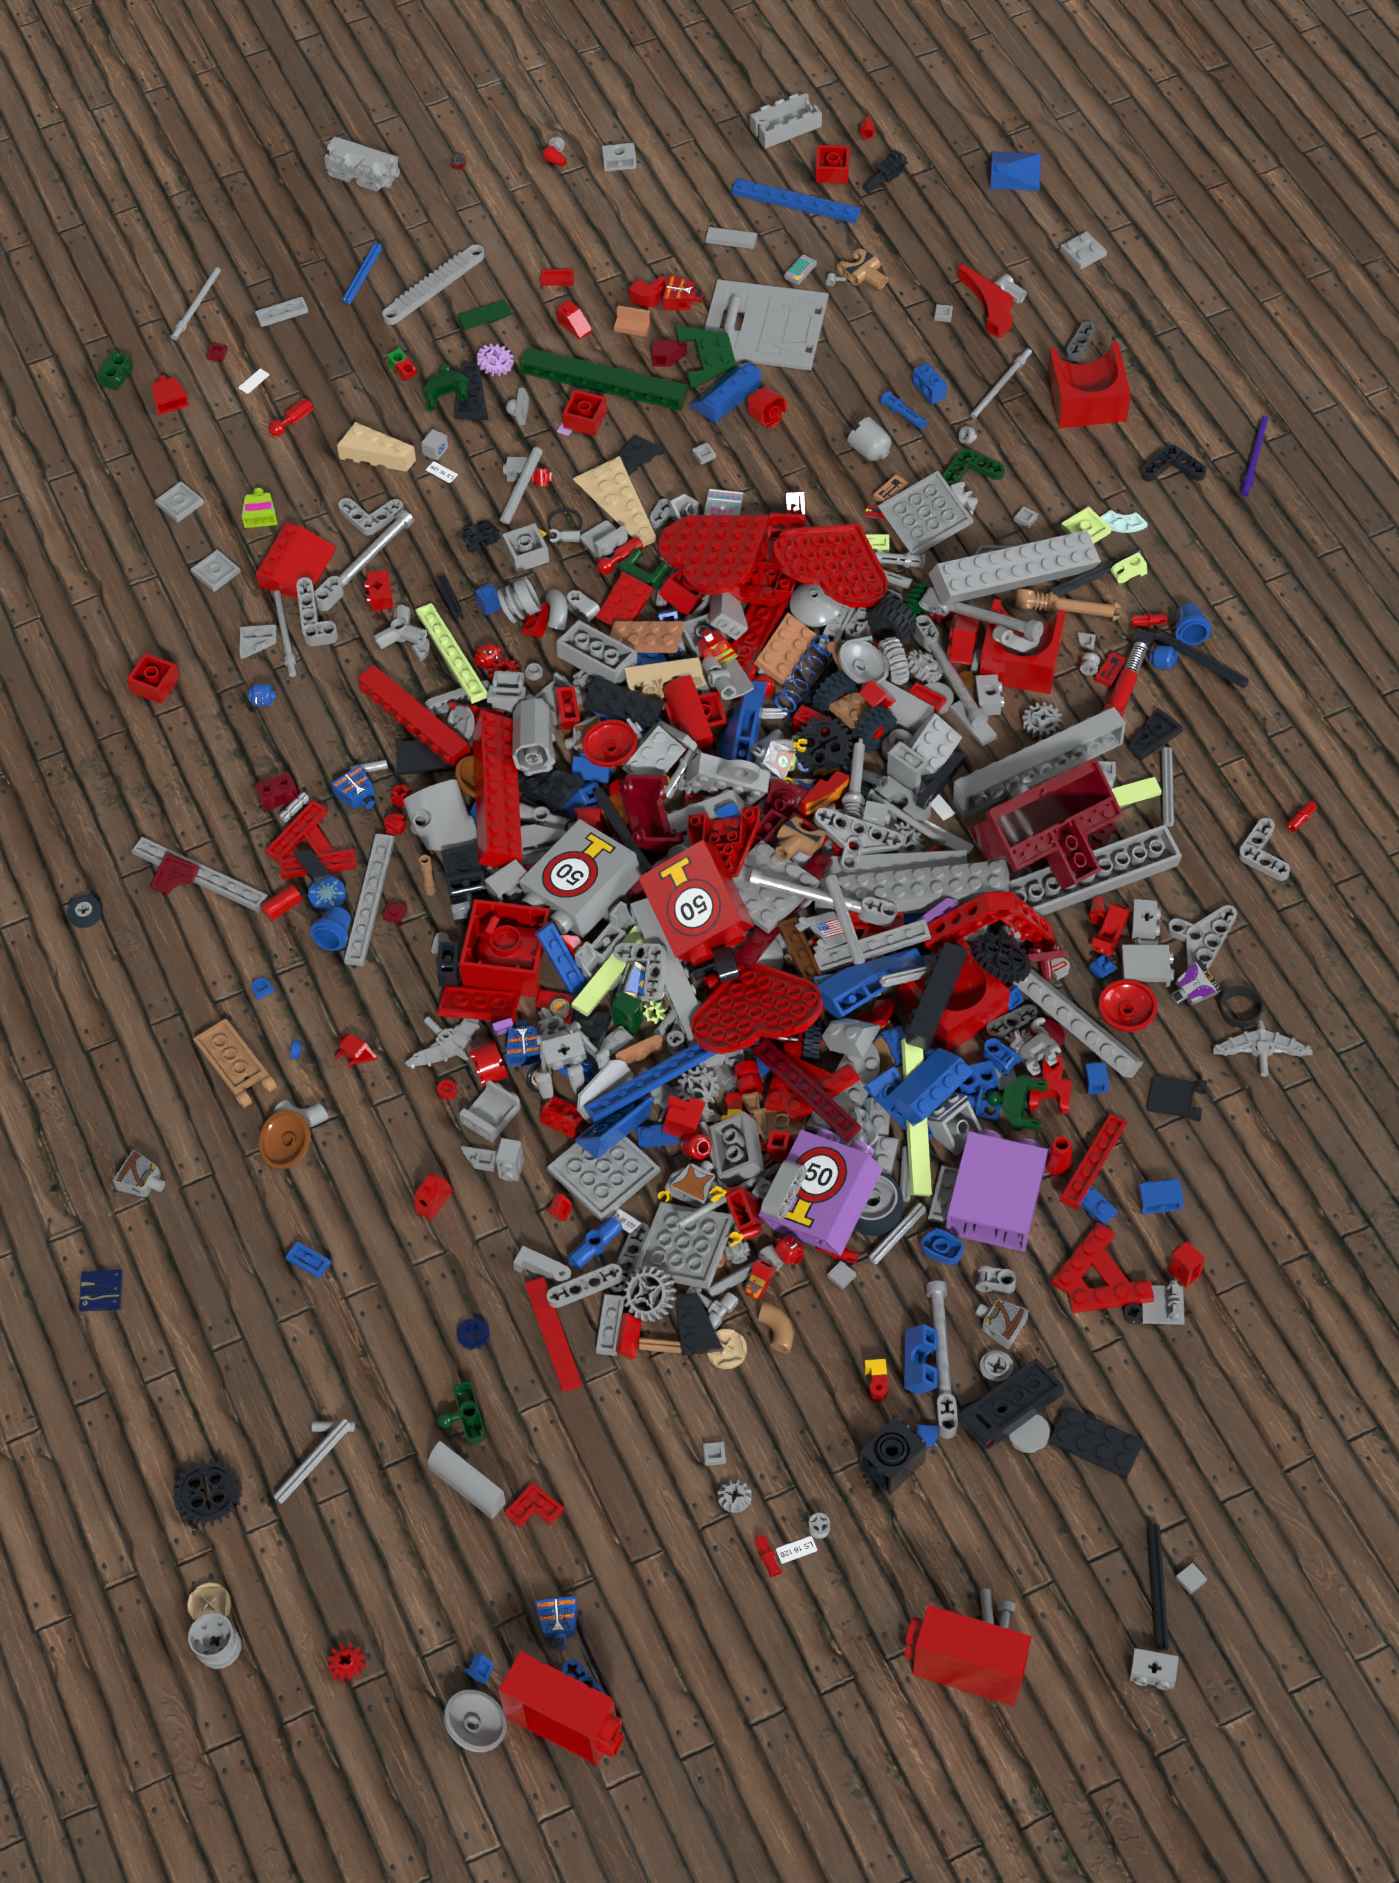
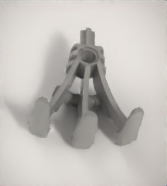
M544 1007L538 1012L542 1020L538 1024L540 1035H537V1045H540L541 1073H535V1081L537 1082L542 1099L547 1103L553 1097V1085L541 1042L579 1032L581 1026L576 1021L570 1025L565 1023L560 1015L552 1016L549 1009ZM580 1031L584 1049L595 1058L600 1071L610 1060L609 1050L606 1046L599 1051L589 1041V1038ZM566 1049L562 1050L563 1055L567 1054ZM569 1063L567 1074L574 1094L578 1097V1094L585 1088L583 1067L581 1064L572 1065V1063Z

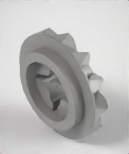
M990 1351L982 1357L980 1370L983 1377L989 1379L990 1382L998 1381L1000 1383L1005 1379L1007 1380L1012 1374L1013 1361L1009 1355L1002 1351ZM1000 1361L999 1364L1001 1369H998L997 1372L993 1373L994 1371L991 1365L995 1366L996 1363Z
M739 1479L729 1480L727 1483L722 1484L718 1491L719 1504L728 1512H741L750 1505L752 1500V1493L747 1483H743ZM735 1489H737L740 1497H736V1500L732 1503V1496L728 1494H733Z

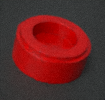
M449 1079L439 1082L437 1086L439 1097L444 1100L454 1098L457 1094L455 1082Z

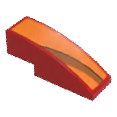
M836 771L827 782L820 779L801 801V815L807 816L816 813L819 808H826L839 800L849 790L850 776Z

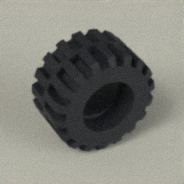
M892 597L880 599L867 617L868 625L881 640L888 637H896L900 640L901 644L906 641L917 626V620L912 610L900 600Z

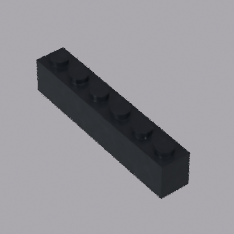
M945 942L943 949L939 948L936 956L938 961L936 964H932L930 970L931 978L926 979L923 988L925 992L919 995L917 1001L918 1009H913L911 1015L912 1023L906 1026L904 1035H907L906 1044L929 1051L966 962L968 949Z

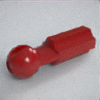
M304 398L284 413V419L272 421L268 427L269 433L274 437L282 436L288 424L295 425L314 410L311 402Z
M634 537L616 549L614 556L611 558H601L597 562L598 572L604 575L611 573L614 565L618 562L620 563L622 559H626L635 547L641 551L644 549L642 541Z

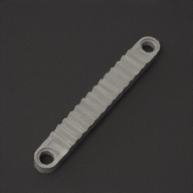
M475 244L462 253L458 252V256L454 255L453 259H449L448 263L445 262L443 267L439 266V269H435L433 274L429 273V277L425 276L423 281L420 280L419 284L414 285V288L410 287L409 291H405L404 295L401 294L399 299L395 298V301L383 310L384 322L389 325L398 323L484 259V248L481 245ZM480 252L479 255H473L472 253ZM389 314H395L392 318L387 317Z

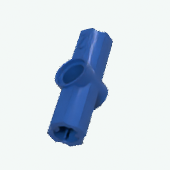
M610 1216L596 1230L588 1232L585 1240L567 1256V1259L572 1266L580 1270L594 1256L600 1255L604 1251L605 1246L623 1230V1227L617 1219ZM593 1241L599 1242L596 1245L591 1244Z

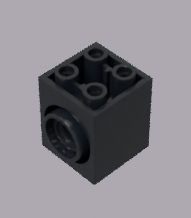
M895 1417L860 1451L859 1467L891 1495L925 1462L926 1442L920 1435H915L906 1422L899 1421Z

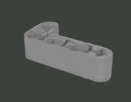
M309 578L299 579L296 586L305 643L309 646H319L336 642L338 632L335 623L332 621L318 622L312 581Z
M887 588L884 597H892L901 602L903 601L901 594ZM876 605L857 609L845 628V641L865 637L871 628L868 625L867 617Z

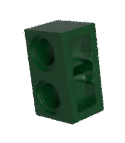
M111 351L96 374L99 386L118 391L120 386L124 384L127 375L133 369L130 356Z
M622 991L611 1003L614 1026H622L628 1033L634 1035L644 1021L642 1001Z

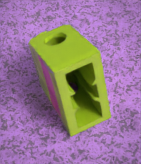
M256 488L253 490V494L245 496L242 511L244 528L278 525L270 493H264L263 489Z

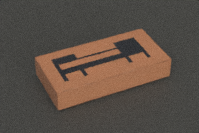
M895 474L873 494V499L883 503L907 489L909 482Z

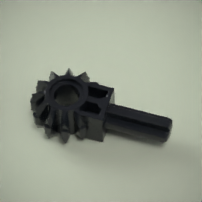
M896 150L889 152L885 159L877 166V174L863 186L865 192L871 193L884 180L890 183L894 178L899 177L906 168L907 157Z

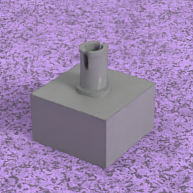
M515 859L502 869H493L489 866L487 872L491 876L485 879L489 900L517 905L522 903L521 900L525 895L519 880L527 871Z

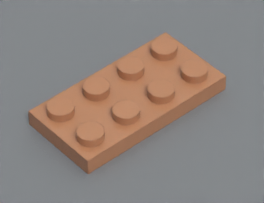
M787 613L754 661V664L783 685L817 634Z
M615 621L610 637L636 650L637 653H677L684 630L683 621Z

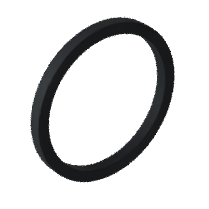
M569 508L554 511L547 521L548 529L551 530L550 521L556 514L571 512L580 520L579 527L576 530H581L583 525L581 515Z

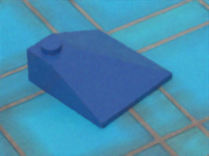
M992 151L990 189L1039 191L1041 153Z

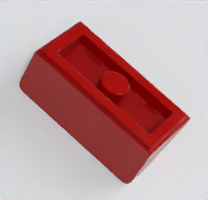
M546 602L540 603L541 611L531 616L528 614L521 632L522 634L538 638L543 637L550 614V607Z

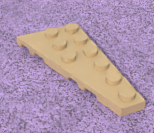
M620 456L573 478V481L613 518L620 527L624 526L627 529V533L631 538L637 537L640 539L643 547L658 540Z

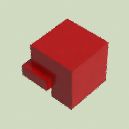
M670 1095L663 1116L665 1122L662 1132L683 1140L688 1134H695L706 1102L693 1097L688 1102Z

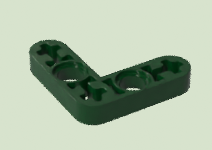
M963 449L942 477L949 487L959 483L969 469L993 480H1000L1004 477L1005 467L1003 464L975 451ZM983 462L986 466L980 467L977 464ZM961 467L963 470L955 471L954 468Z

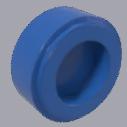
M293 1041L290 1059H299L302 1049L301 1041Z

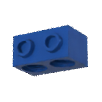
M928 362L913 369V384L931 404L946 398L947 383Z
M992 1060L969 1065L973 1073L957 1088L958 1093L972 1096L979 1094L980 1088L986 1094L998 1090L999 1079Z

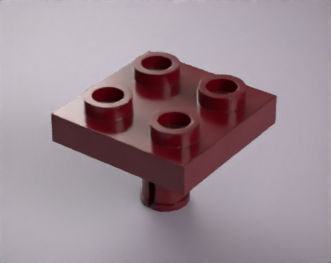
M772 778L763 814L766 815L772 808L786 816L787 821L793 812L801 815V801L808 794L809 789L778 778Z
M1052 945L1046 946V950L1038 947L1028 948L1024 954L1030 956L1028 960L1040 962L1041 977L1047 979L1053 978L1051 960L1066 958L1067 950L1062 949L1061 946Z

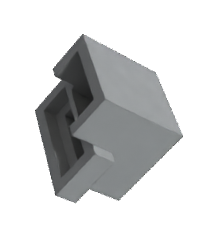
M495 671L493 686H489L487 703H492V709L513 713L516 705L521 701H525L524 672Z

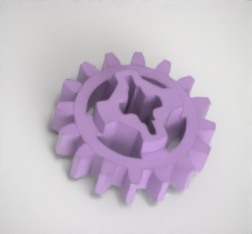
M492 344L489 347L484 345L483 349H479L476 359L477 365H480V370L485 369V373L491 372L492 376L495 373L498 376L501 373L506 375L507 371H511L514 362L510 350L505 351V346L500 348L499 344H496V347Z

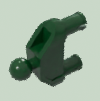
M448 364L440 365L439 373L435 374L423 389V396L426 399V409L432 412L433 406L434 410L437 409L436 399L438 397L457 391L458 400L463 401L468 398V378L459 372L453 371Z
M635 547L631 554L619 563L621 574L624 572L648 584L655 590L660 586L661 579L670 568L661 562L653 573L649 574L640 569L635 564L644 554Z
M1022 1074L1004 1089L1003 1096L998 1091H992L988 1094L987 1101L991 1106L1002 1104L1001 1108L1015 1130L1020 1131L1024 1128L1040 1131L1041 1127L1039 1125L1042 1124V1119L1024 1117L1023 1114L1027 1091L1047 1092L1048 1080L1035 1079L1027 1074Z

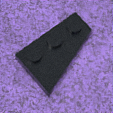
M574 1010V1021L580 1024V1031L600 1050L612 1019L611 1014L591 1012L587 1017ZM585 1050L587 1059H584L582 1063L594 1064L595 1058Z
M697 1292L676 1295L682 1356L723 1351V1347Z

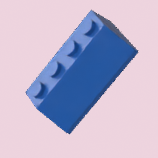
M749 362L736 365L694 400L690 406L712 422L717 423L761 385V370Z
M938 1048L887 1097L914 1127L930 1115L973 1071L961 1057Z

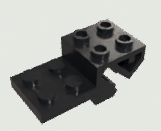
M477 843L441 850L455 926L469 923L474 899L490 901L483 865L478 864Z

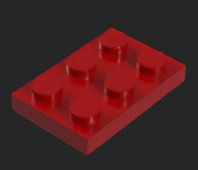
M622 572L597 614L596 619L612 628L615 621H636L652 594L653 587Z

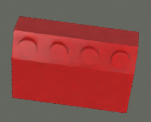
M286 522L256 572L258 586L270 591L278 590L281 594L298 599L296 586L298 580L309 578L313 583V588H315L334 555L336 547L304 527Z

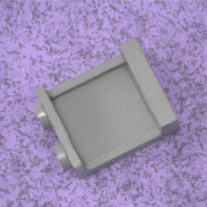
M557 672L553 674L554 680L537 695L533 696L529 693L525 697V700L540 698L549 705L553 726L558 723L554 702L556 688L573 687L565 676H561ZM575 685L577 704L579 706L582 703V692Z
M900 741L888 752L887 776L889 775L893 779L899 780L904 787L914 791L917 796L921 794L927 787L921 781V772L929 766V761Z
M1122 945V980L1165 982V987H1170L1171 980H1174V969L1170 967V964H1173V952H1169V945Z
M489 1080L486 1082V1089L468 1110L463 1108L459 1113L460 1121L463 1125L493 1143L521 1109L520 1099L514 1092L509 1093L499 1083H493Z

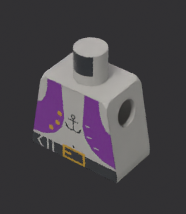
M1199 959L1177 979L1175 984L1178 990L1172 993L1171 997L1176 1004L1186 999L1190 1005H1194L1220 993L1221 988Z

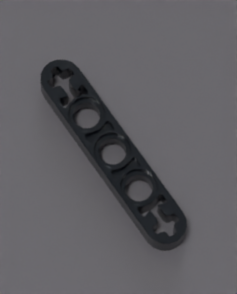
M959 752L954 754L922 791L916 802L917 807L925 810L961 769L966 759L965 755Z

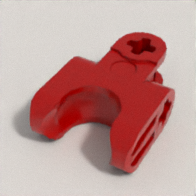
M1056 1056L1057 1063L1051 1066L1044 1059L1042 1076L1032 1075V1078L1048 1080V1086H1046L1047 1092L1030 1090L1029 1110L1037 1111L1041 1099L1052 1097L1059 1104V1113L1068 1114L1072 1079L1062 1078L1063 1061L1060 1057Z

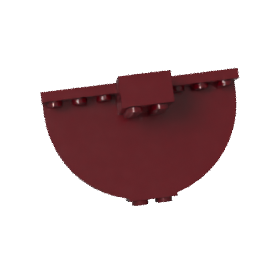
M1093 758L986 812L987 819L971 826L968 830L984 862H989L1005 855L1013 872L1045 856L1063 890L1102 870L1085 835L1124 816L1097 759Z

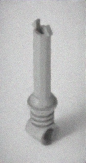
M859 738L858 743H855L853 746L849 792L842 798L844 805L843 814L862 820V807L865 805V799L860 794L865 745L862 743L863 738ZM842 820L841 828L845 827L844 820ZM860 825L854 826L856 833H858Z

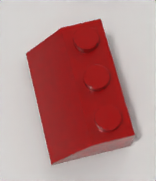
M718 691L698 695L710 728L727 724ZM664 703L667 724L676 728L668 704Z

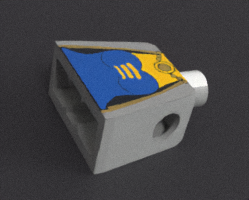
M636 961L628 962L616 996L618 997L623 991L641 1000L644 1004L646 1002L650 1003L651 1000L644 995L646 967ZM657 989L651 990V994L656 992Z

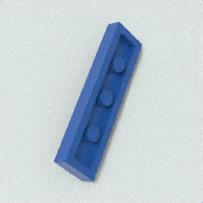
M548 922L536 931L535 935L568 993L576 995L586 987L587 982L552 922Z

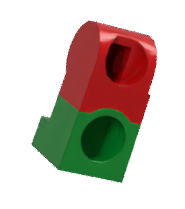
M400 348L387 355L388 366L394 369L403 381H407L417 375L415 366Z

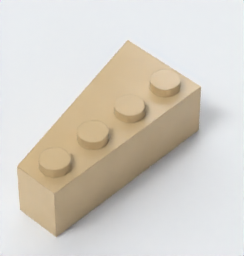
M356 422L337 445L339 459L341 460L348 458L353 459V462L357 463L364 461L369 462L373 466L385 465L386 468L405 472L416 461L414 446Z
M699 657L624 668L630 690L657 700L665 698L663 693L664 687L672 680L691 675L696 688L707 685Z

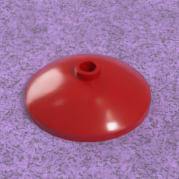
M606 720L595 724L587 731L582 741L585 757L591 763L600 767H614L625 763L632 757L638 746L637 734L629 724L620 720Z
M1118 980L1109 984L1102 991L1098 1008L1103 1020L1112 1028L1124 1032H1135L1146 1028L1153 1022L1157 1014L1158 1003L1152 990L1143 983L1135 980Z

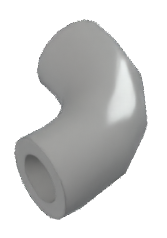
M553 589L546 595V601L550 605L547 626L565 630L568 614L567 600L561 591Z
M284 1100L274 1109V1114L282 1110H293L300 1113L307 1120L309 1127L320 1124L329 1118L325 1109L318 1102L308 1108L301 1109L292 1105L289 1100Z

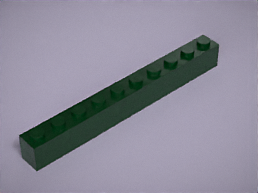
M528 347L520 360L521 374L678 411L682 410L688 397L686 384Z

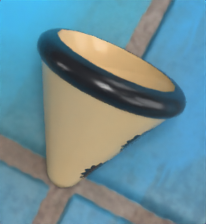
M541 1061L524 1065L521 1069L528 1088L533 1092H539L537 1082L535 1081V1073H541ZM551 1068L548 1069V1072H550V1075L553 1079L554 1071Z

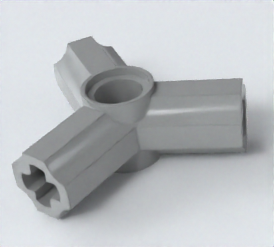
M398 605L394 609V620L391 623V627L373 636L380 649L396 641L424 644L427 631L410 625L411 610L409 607Z

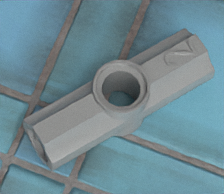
M521 802L519 803L521 821L568 831V823H571L570 819L550 813L546 807L535 808Z

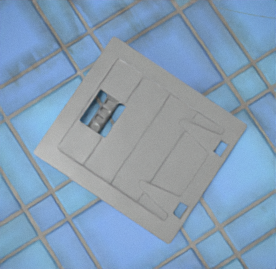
M717 280L704 330L728 333L735 361L812 370L829 294ZM816 309H821L820 315L815 314ZM724 310H727L728 312L724 324V329L720 328V324L722 321ZM738 312L745 313L741 331L735 330ZM806 348H812L811 353L806 352Z

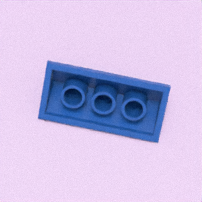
M640 1097L594 1123L575 1139L576 1143L596 1159L600 1158L650 1117L653 1097Z

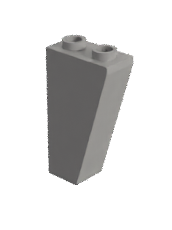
M728 592L711 595L710 625L737 640L748 629L741 602Z

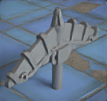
M427 1017L424 1023L437 1035L436 1042L430 1045L429 1048L415 1053L405 1064L411 1067V1069H414V1066L427 1064L429 1067L431 1063L443 1060L447 1062L448 1058L456 1055L468 1061L469 1057L465 1053L464 1048L468 1043H472L473 1040L471 1038L475 1030H479V1020L463 1018L462 1022L453 1029L442 1030L430 1017Z
M1262 1020L1258 1021L1256 1031L1249 1033L1243 1031V1034L1234 1038L1228 1037L1224 1043L1220 1045L1215 1044L1213 1054L1224 1056L1234 1055L1239 1052H1251L1252 1055L1259 1057L1260 1074L1263 1077L1269 1075L1267 1057L1273 1053L1284 1052L1292 1056L1301 1057L1312 1055L1313 1052L1310 1049L1311 1046L1308 1045L1306 1047L1295 1041L1296 1038L1294 1037L1290 1039L1280 1035L1278 1031L1276 1033L1266 1031Z
M642 1067L639 1075L646 1072L648 1069ZM663 1084L650 1092L654 1098L653 1103L658 1104L663 1110L658 1119L659 1122L664 1121L663 1116L669 1096L679 1098L676 1087H670L668 1084ZM704 1107L700 1122H714V1124H717V1122L722 1121V1117L715 1113L714 1110Z

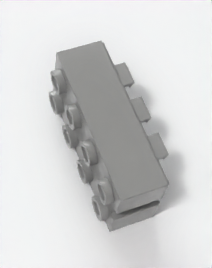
M798 93L789 96L787 101H784V99L776 101L774 106L766 105L761 107V111L750 114V129L755 136H759V141L765 149L822 127V112L816 105L812 107L807 93L798 96Z

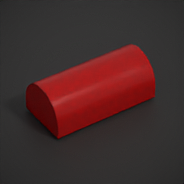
M289 885L261 904L260 910L272 922L300 903L302 898L293 885Z

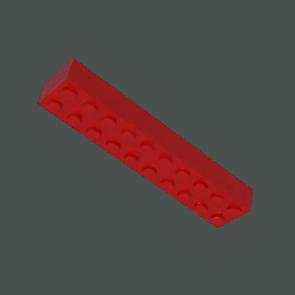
M480 710L475 719L473 731L478 864L502 869L515 859L519 863L522 860L518 770L512 757L513 718Z

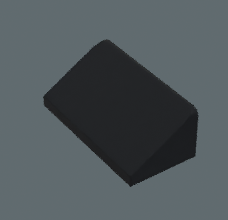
M312 850L294 853L297 863L315 886L332 876Z

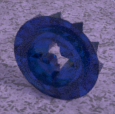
M480 1319L465 1320L457 1329L458 1342L463 1348H469L471 1351L476 1348L480 1349L481 1346L487 1344V1340L490 1337L487 1324ZM475 1331H477V1336L479 1338L472 1337L470 1339L469 1333H474Z

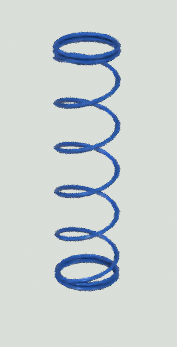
M817 635L813 638V644L806 649V656L801 657L799 667L792 671V679L784 683V690L780 691L774 700L780 710L787 713L795 711V702H800L801 697L796 692L786 690L785 686L788 681L792 680L799 689L804 691L809 689V686L804 681L793 679V673L800 668L806 677L810 679L816 678V674L809 668L801 667L800 662L803 658L807 657L814 666L823 667V662L819 658L808 655V649L814 646L820 654L830 656L831 653L829 651H823L817 645L826 649L827 647L815 644L816 638H822L831 642L827 637ZM809 657H814L818 659L822 663V665H815L814 663H812ZM801 668L810 670L815 677L807 676ZM794 680H799L806 684L807 689L799 687ZM786 691L796 694L800 700L792 699ZM778 697L790 700L794 705V709H781Z

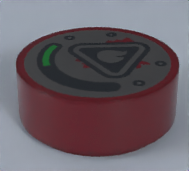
M463 154L452 155L450 157L451 167L454 169L464 168L466 166V157Z

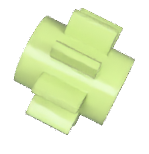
M651 1000L650 1003L646 1002L644 1004L646 1010L643 1011V1015H646L647 1022L654 1021L657 1024L659 1018L662 1020L665 1018L666 1015L663 1012L667 1010V1007H664L662 1000Z

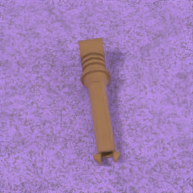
M1017 589L1014 607L1022 609H1032L1034 607V610H1037V608L1041 610L1043 608V611H1046L1047 614L1056 610H1065L1068 612L1112 617V621L1120 617L1114 616V609L1121 608L1116 602L1115 605L1059 598L1052 591L1044 595L1043 592L1035 594V591Z

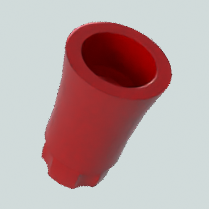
M1058 1136L1051 1143L1045 1167L1054 1176L1067 1175L1073 1167L1072 1144L1065 1136Z

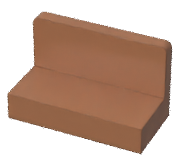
M617 306L614 332L647 337L651 325L650 311Z

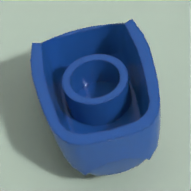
M938 1228L925 1234L920 1242L921 1251L927 1257L944 1264L956 1265L964 1253V1244L961 1240Z

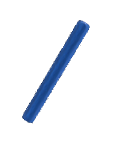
M375 242L372 245L342 298L344 304L350 305L382 250L380 243Z

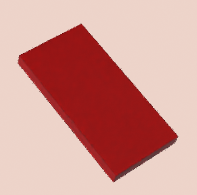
M444 986L438 1008V1016L502 1021L511 1018L512 1022L515 1023L521 1000V992Z

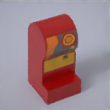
M763 1259L755 1261L750 1280L744 1289L745 1295L757 1301H760L764 1296L777 1269L776 1266Z

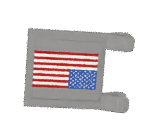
M833 911L809 918L800 917V923L795 925L799 931L810 927L818 936V945L813 947L817 954L828 948L847 944L839 918Z

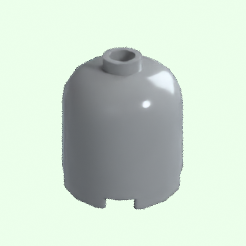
M870 417L863 419L858 423L860 427L856 431L852 430L850 432L847 442L868 461L886 458L890 453L889 449L892 443L890 436L875 420Z

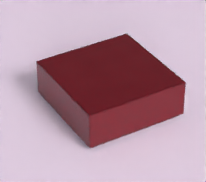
M211 343L206 358L223 362L228 347Z

